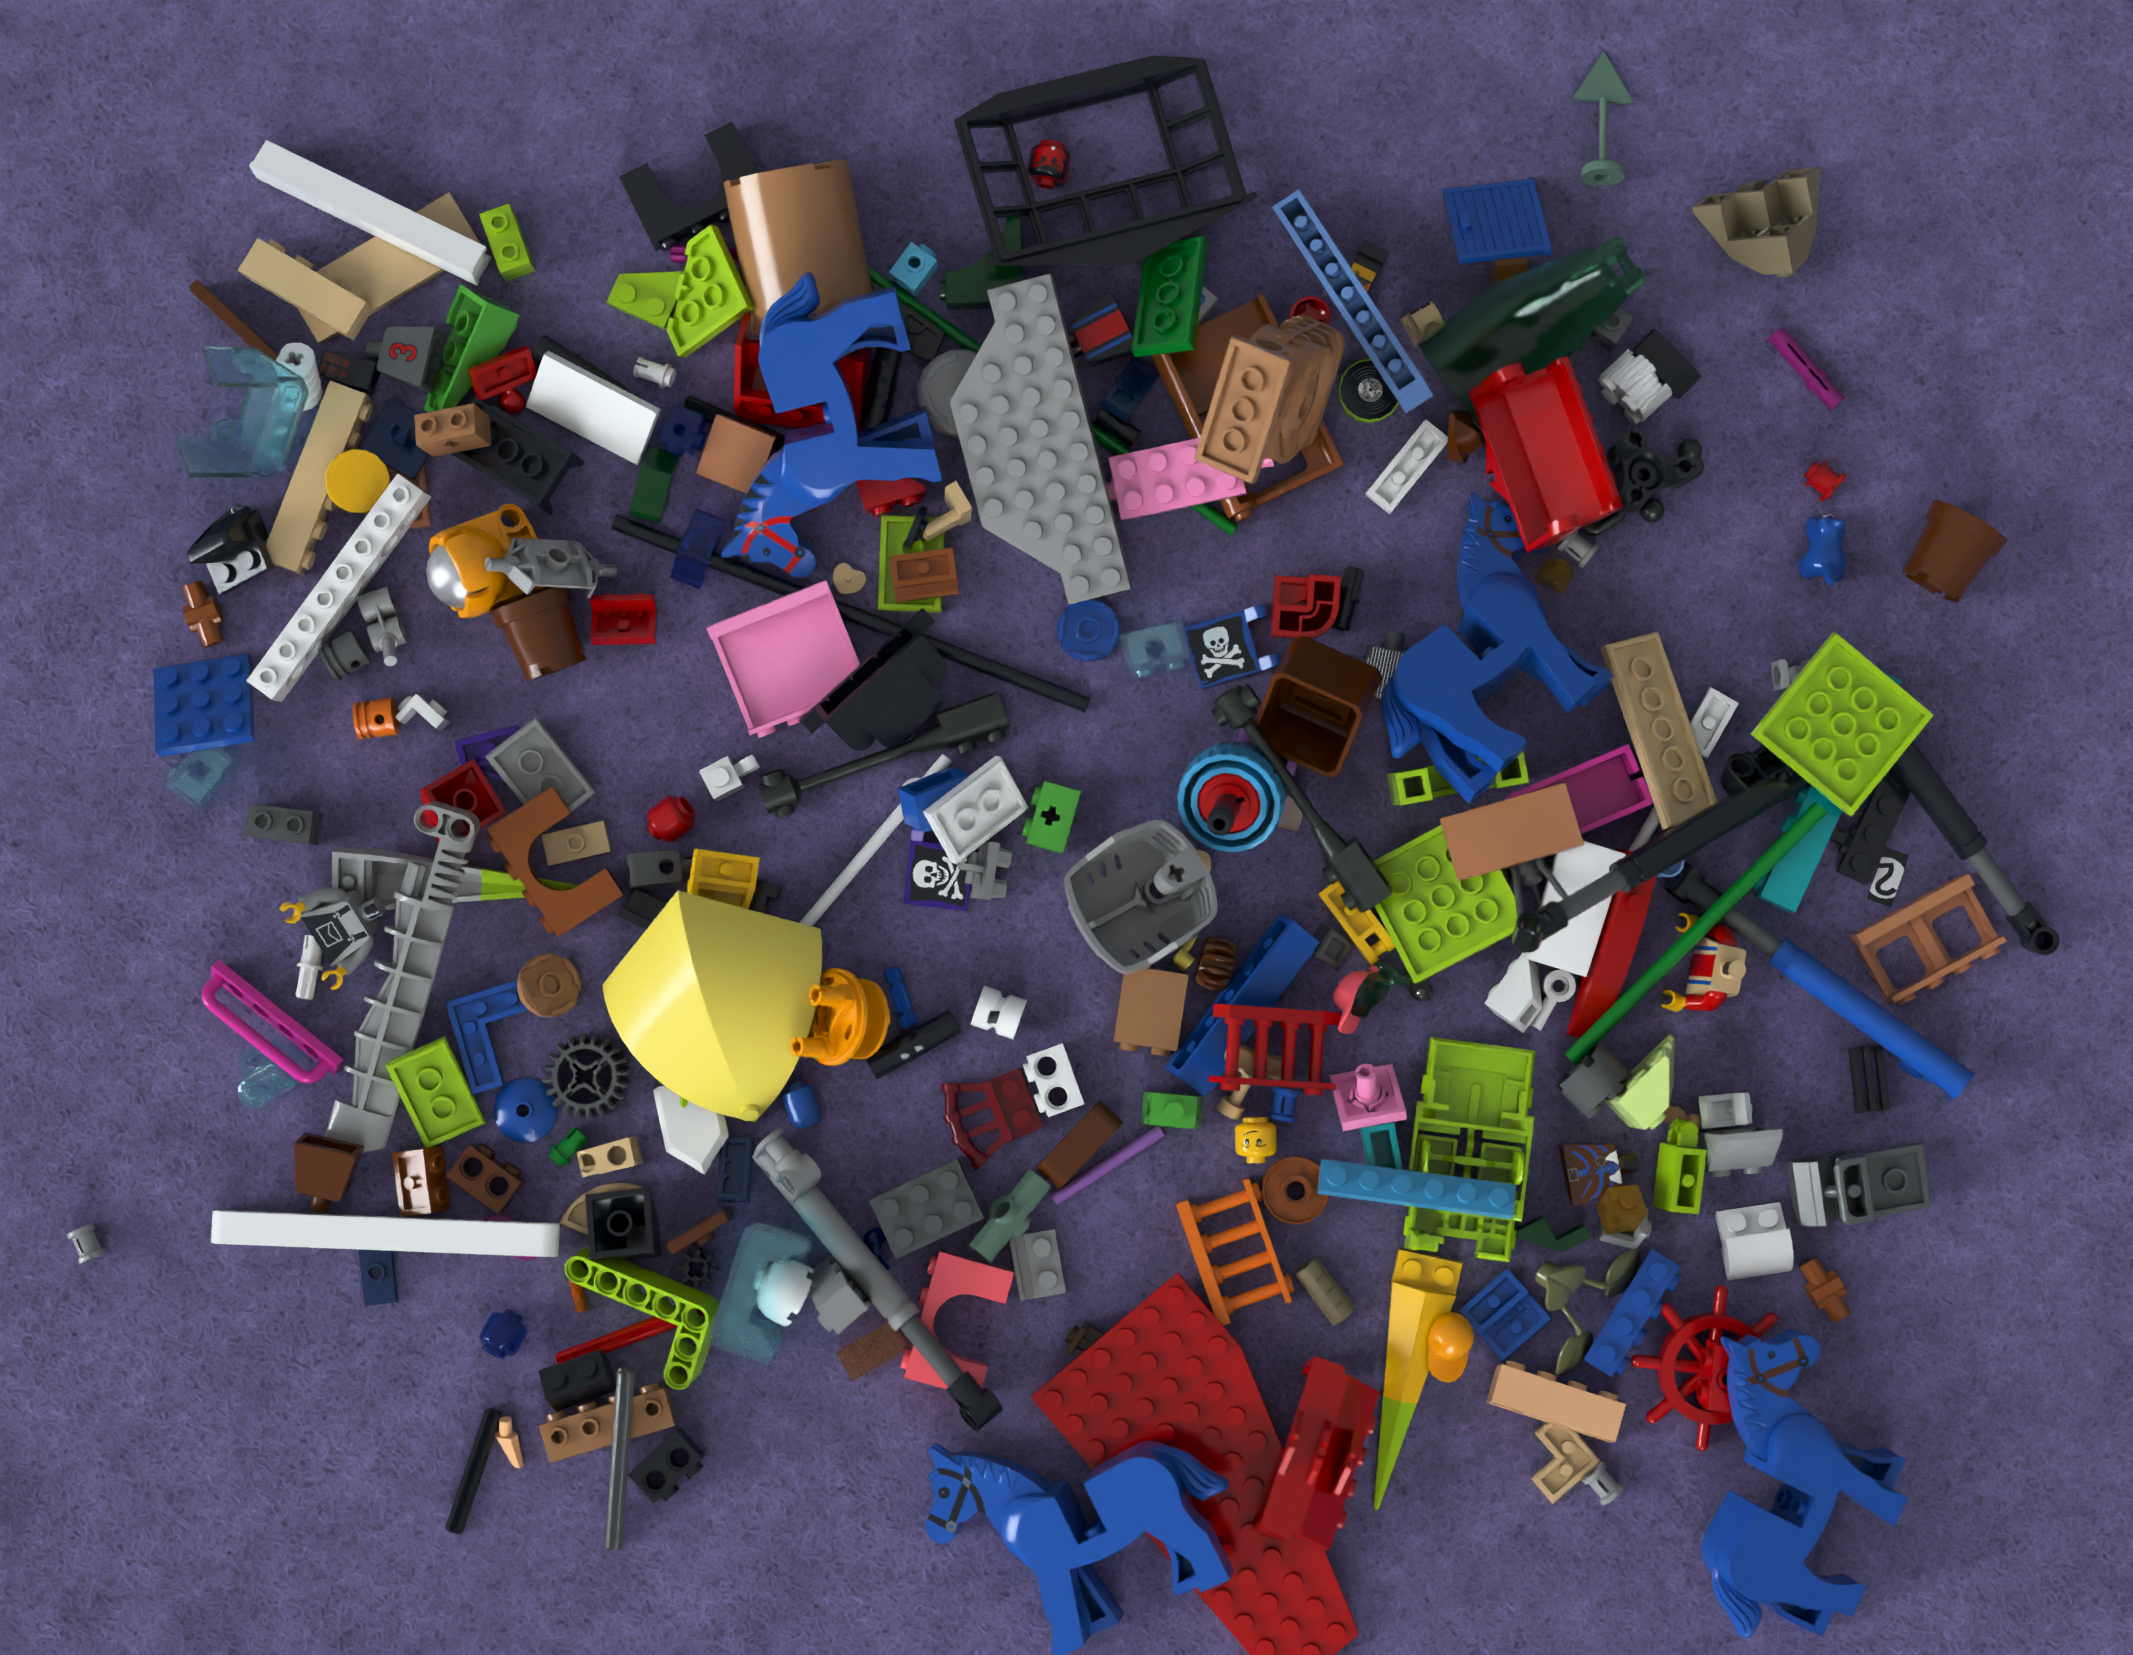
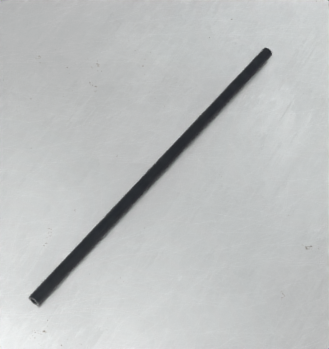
M616 515L613 521L612 530L782 596L806 588L734 559L721 557V554L623 516ZM834 599L844 620L891 637L903 626ZM922 634L925 640L938 650L942 658L1084 713L1087 709L1090 697L930 635Z

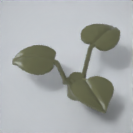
M1637 1247V1249L1629 1250L1620 1255L1612 1263L1607 1272L1606 1280L1603 1282L1586 1278V1270L1582 1265L1560 1268L1554 1262L1547 1261L1538 1270L1535 1281L1546 1289V1308L1551 1312L1561 1308L1575 1328V1335L1567 1339L1560 1351L1555 1370L1557 1378L1576 1368L1584 1360L1593 1343V1334L1589 1331L1583 1333V1328L1566 1306L1572 1294H1574L1581 1283L1599 1289H1606L1605 1295L1609 1298L1622 1293L1630 1285L1638 1271L1641 1257L1640 1248Z

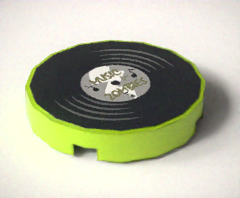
M1371 359L1360 360L1351 365L1340 379L1338 388L1340 403L1346 414L1356 421L1364 423L1381 421L1389 417L1399 405V402Z

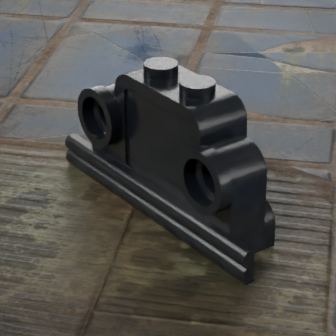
M922 608L799 721L811 734L826 723L851 749L856 751L869 748L875 739L887 748L896 747L901 742L906 741L916 728L924 721L933 717L942 703V697L934 688V685L944 680L948 667L938 650L922 636L935 623L932 617Z

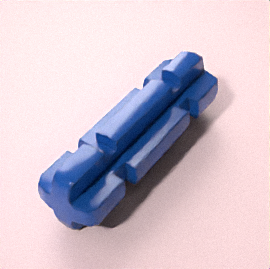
M892 967L886 969L883 975L886 984L889 983L890 985L888 990L896 1013L899 1012L900 1017L898 1019L901 1027L907 1029L916 1026L918 1020L915 1012L911 1010L913 1006L906 985L901 981L903 976L900 968Z

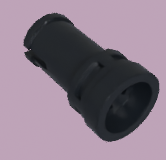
M1105 408L1100 411L1093 422V425L1097 428L1099 427L1104 432H1110L1127 444L1129 448L1142 432Z

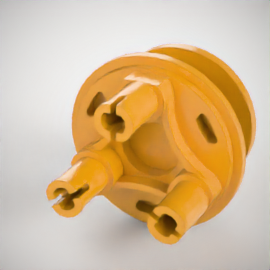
M831 968L821 973L820 985L814 984L808 993L809 999H812L810 1001L811 1004L816 1006L808 1037H794L790 1043L791 1054L793 1056L813 1057L819 1063L830 1066L841 1065L850 1058L867 1059L871 1057L881 1047L890 1024V1011L883 990L874 981L857 979L853 973L845 969Z

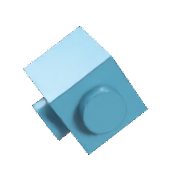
M911 242L889 271L890 279L914 297H917L938 268V263L935 259L936 254L924 244H920L918 247Z

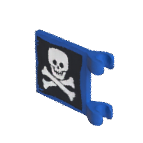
M1259 604L1239 612L1183 628L1200 689L1278 667L1282 660L1279 653H1273L1258 659L1248 626L1249 622L1268 617L1265 604Z

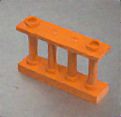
M1248 1177L1242 1179L1244 1190L1198 1206L1196 1203L1189 1205L1187 1198L1175 1202L1214 1315L1223 1325L1231 1323L1228 1315L1234 1314L1233 1310L1281 1293L1284 1302L1287 1304L1292 1302L1290 1294L1295 1292L1289 1274H1282L1257 1202L1262 1201L1263 1198L1257 1182L1251 1184ZM1250 1202L1256 1220L1208 1237L1207 1234L1200 1236L1196 1223L1202 1222L1201 1218ZM1259 1232L1261 1233L1266 1251L1218 1267L1217 1264L1214 1266L1210 1265L1207 1254L1213 1252V1248ZM1271 1263L1277 1279L1276 1282L1230 1298L1228 1295L1221 1296L1218 1284L1223 1283V1279Z

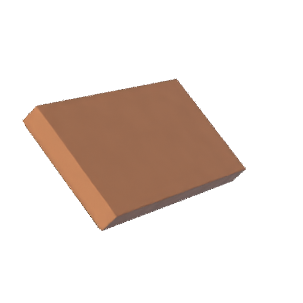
M1566 783L1440 819L1458 882L1584 846Z

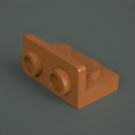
M442 1146L392 1153L400 1217L450 1209V1191L447 1184L446 1160Z

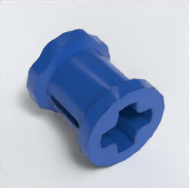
M1272 1086L1271 1091L1274 1093L1271 1112L1267 1114V1117L1269 1119L1295 1123L1296 1118L1293 1116L1296 1097L1300 1096L1301 1091ZM1284 1097H1285V1098H1286V1100H1285V1106H1284V1111L1282 1112L1283 1100H1284Z

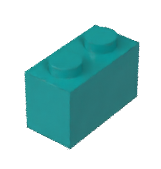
M1394 1122L1359 1128L1366 1165L1403 1170Z

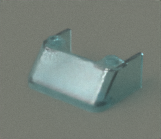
M203 346L202 353L216 387L248 388L238 419L219 420L211 427L208 437L176 438L175 443L189 478L272 477L279 474L285 468L308 398L309 391L304 379L257 348Z

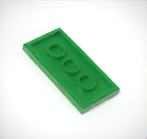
M1205 236L1180 239L1144 258L1131 349L1135 357L1195 350L1209 243Z

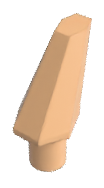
M508 1416L501 1417L499 1419V1430L495 1433V1437L510 1463L516 1468H521L524 1464L518 1434L512 1430V1418Z

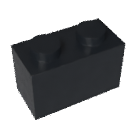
M600 1349L538 1371L545 1400L556 1412L616 1391V1382L610 1360Z

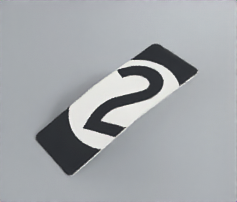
M1888 847L1884 848L1867 899L1888 907L1892 906L1909 855Z

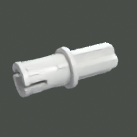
M312 935L304 936L300 963H297V967L301 968L296 997L305 1000L313 999L318 970H323V967L320 966L322 950Z

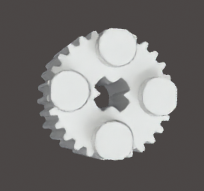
M1626 350L1600 374L1598 381L1604 387L1601 391L1603 396L1612 405L1618 402L1625 409L1623 413L1632 424L1637 425L1661 406L1672 395V391L1667 383L1661 386L1657 375L1654 373L1656 368L1648 359H1645L1640 354L1635 358L1632 356V351Z

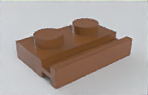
M953 548L890 556L896 603L959 595Z

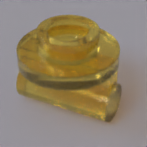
M1555 558L1546 560L1535 579L1562 595L1574 575L1571 571V566L1566 561Z

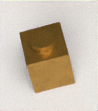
M1638 1184L1608 1188L1596 1205L1605 1235L1635 1231L1648 1214Z

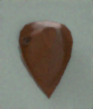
M1452 410L1449 413L1447 456L1449 461L1465 464L1470 453L1484 446L1485 437L1473 424L1472 415L1468 411Z

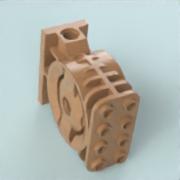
M1298 315L1285 320L1279 327L1272 324L1262 326L1249 340L1238 335L1232 336L1194 459L1253 484L1258 480L1264 458L1284 464L1290 461L1301 449L1312 444L1317 436L1345 349V339L1338 329L1313 318Z

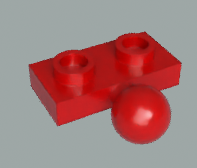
M526 346L519 347L468 369L476 397L483 401L502 393L499 400L500 407L510 415L520 413L525 406L524 396L521 392L515 390L514 387L535 379L537 375L530 349Z

